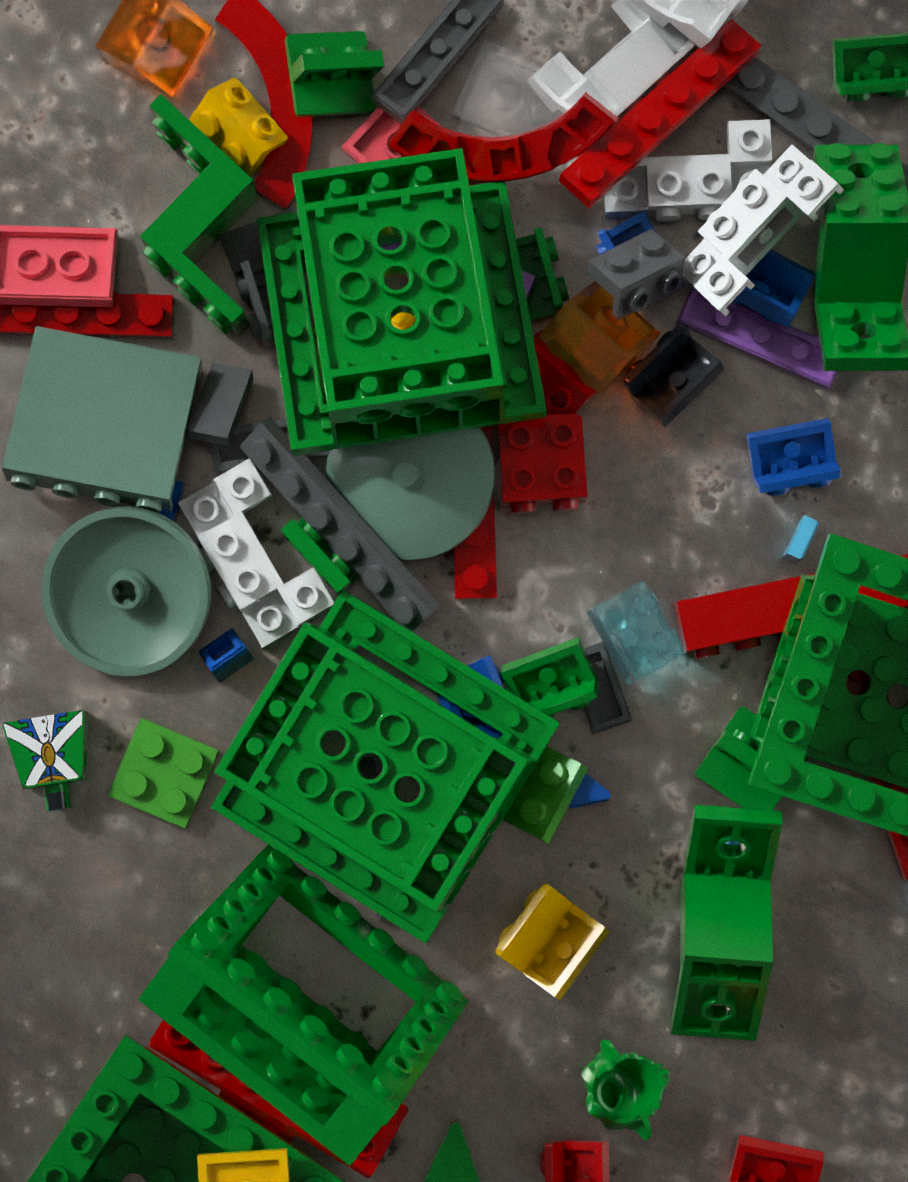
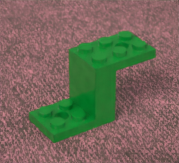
M160 94L149 105L154 117L151 123L157 130L156 135L172 151L179 147L188 159L186 161L187 165L198 176L140 235L146 248L142 253L148 259L147 263L162 278L165 279L169 274L174 278L173 282L178 287L177 291L192 306L195 307L200 302L205 307L203 310L208 315L207 319L224 335L230 330L239 338L249 328L244 310L196 266V263L220 240L219 235L226 233L258 200L254 181Z
M841 143L814 145L813 162L844 189L840 195L835 191L821 206L814 267L815 278L812 285L824 371H908V335L902 308V296L908 262V193L898 145H887L884 143H874L872 145H844ZM858 335H866L871 338H859Z
M716 805L694 806L680 887V973L671 1018V1035L756 1041L773 965L771 876L782 828V811L720 807ZM737 841L739 844L730 845L726 844V842Z

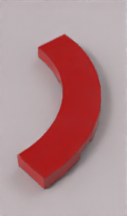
M227 0L216 16L215 22L229 32L256 63L269 96L271 118L288 137L282 146L269 152L254 181L257 194L284 211L290 208L295 199L292 174L306 172L313 138V117H297L295 115L285 47V38L287 36L285 30L258 0Z
M587 92L564 114L550 123L532 131L505 137H481L455 132L439 126L415 110H412L386 145L403 157L463 148L468 180L481 182L513 181L554 170L555 167L580 156L597 143L619 118Z

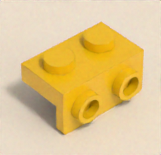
M235 77L209 89L189 118L202 133L250 177L253 176L269 152L282 146L288 139L283 130Z

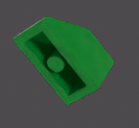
M459 1119L450 1122L426 1172L424 1182H480Z

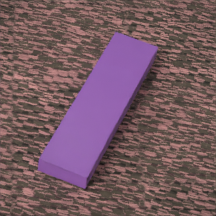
M692 285L676 324L682 323L689 330L827 390L830 388L837 371H824L820 339L791 325L787 328L779 323L769 322L760 313L742 304L731 302L726 308L730 313L724 316Z

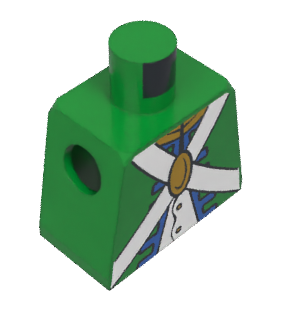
M79 710L2 723L23 789L43 788L46 812L72 808L68 783L86 781L88 776V712Z

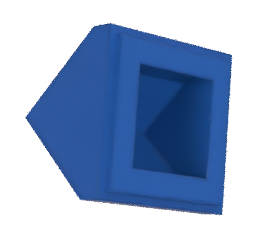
M233 628L198 652L219 683L254 659Z
M585 774L568 807L573 809L609 801V798H611L610 792L588 774Z

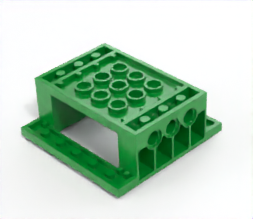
M463 148L292 174L298 212L257 218L292 456L546 417V405L506 181L469 186ZM402 242V244L394 250H385L379 246L384 244ZM301 257H305L327 404H323ZM394 273H401L409 279L408 284L399 290L390 289L384 282L389 275ZM403 312L411 314L416 321L410 328L401 330L391 324V320L396 314Z
M829 533L815 575H801L749 735L750 738L759 741L760 745L747 784L908 836V794L804 761L805 756L908 789V700L902 707L893 708L886 699L888 689L896 683L903 684L908 690V609L858 593L860 586L908 601V558ZM855 670L863 671L868 678L867 689L859 695L851 694L846 687L848 675Z
M342 590L321 626L304 622L215 769L214 773L227 781L211 808L426 944L436 931L561 723L359 598ZM362 646L500 731L503 735L501 737L488 735L357 654L358 649ZM332 730L341 732L346 740L344 751L337 756L329 755L323 747L325 735ZM369 753L378 755L383 763V770L375 779L366 778L360 771V762ZM406 776L413 777L420 785V794L413 802H405L397 794L398 782Z
M269 844L175 942L167 953L169 957L138 998L141 1003L349 1166H351L383 1124L386 1125L396 1113L469 1002V1000L462 996L460 990L454 984L443 981L428 969L422 959L404 951L394 943L393 938L386 931L372 926L360 916V913L354 906L340 901L327 890L323 882L316 877L308 876L293 864L291 858L275 850ZM280 896L415 1001L414 1005L378 1050L370 1046L363 1035L351 1031L338 1021L327 1007L318 1005L301 992L300 987L294 981L282 977L269 967L262 956L255 952H250L243 946Z
M125 1034L27 1182H123L124 1177L130 1173L141 1175L145 1182H199L198 1154L288 1148L290 1182L346 1181L128 1034Z

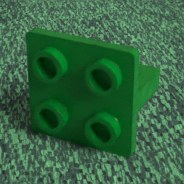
M364 31L298 33L286 36L285 47L294 111L297 117L370 114L376 110V105L370 101L371 95L374 93L372 78L384 67L382 50L368 51Z
M741 706L737 709L696 770L695 776L741 808L773 811L782 796L747 784L760 742L749 737L756 714Z

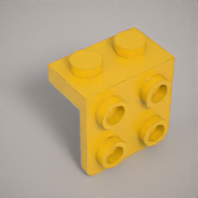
M546 883L528 896L521 915L514 924L507 926L503 930L495 953L555 998L561 1000L610 931Z

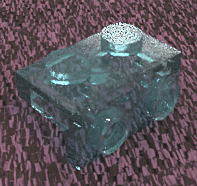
M644 581L636 583L626 591L587 611L589 618L628 686L684 654L677 633L669 626L659 608L656 596L648 589Z

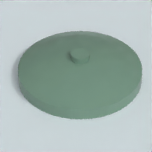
M480 427L330 450L326 465V479L398 559L418 560L438 556L452 550L464 542L481 524L494 494L495 462L489 441Z
M132 506L111 507L94 512L77 521L54 544L48 555L42 575L43 608L50 628L58 641L72 656L83 664L110 675H145L172 664L198 639L210 610V575L198 546L174 521L162 514L144 508Z

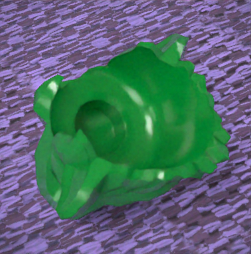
M602 1040L600 1042L601 1052L581 1072L588 1092L585 1102L587 1111L596 1120L600 1119L607 1130L626 1128L629 1131L634 1130L643 1140H649L652 1137L653 1131L648 1118L653 1116L655 1111L661 1106L660 1102L663 1100V1093L667 1089L666 1085L670 1083V1078L667 1077L669 1071L663 1068V1064L655 1063L652 1059H646L635 1052L631 1054L618 1053L610 1040Z

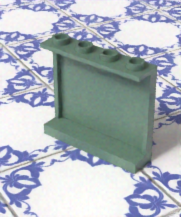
M36 326L2 464L6 481H11L10 484L22 490L33 491L36 489V486L52 489L54 494L64 498H77V495L80 494L94 497V501L107 506H118L119 502L152 510L159 514L161 510L172 512V494L197 386L200 387L203 375L201 357Z

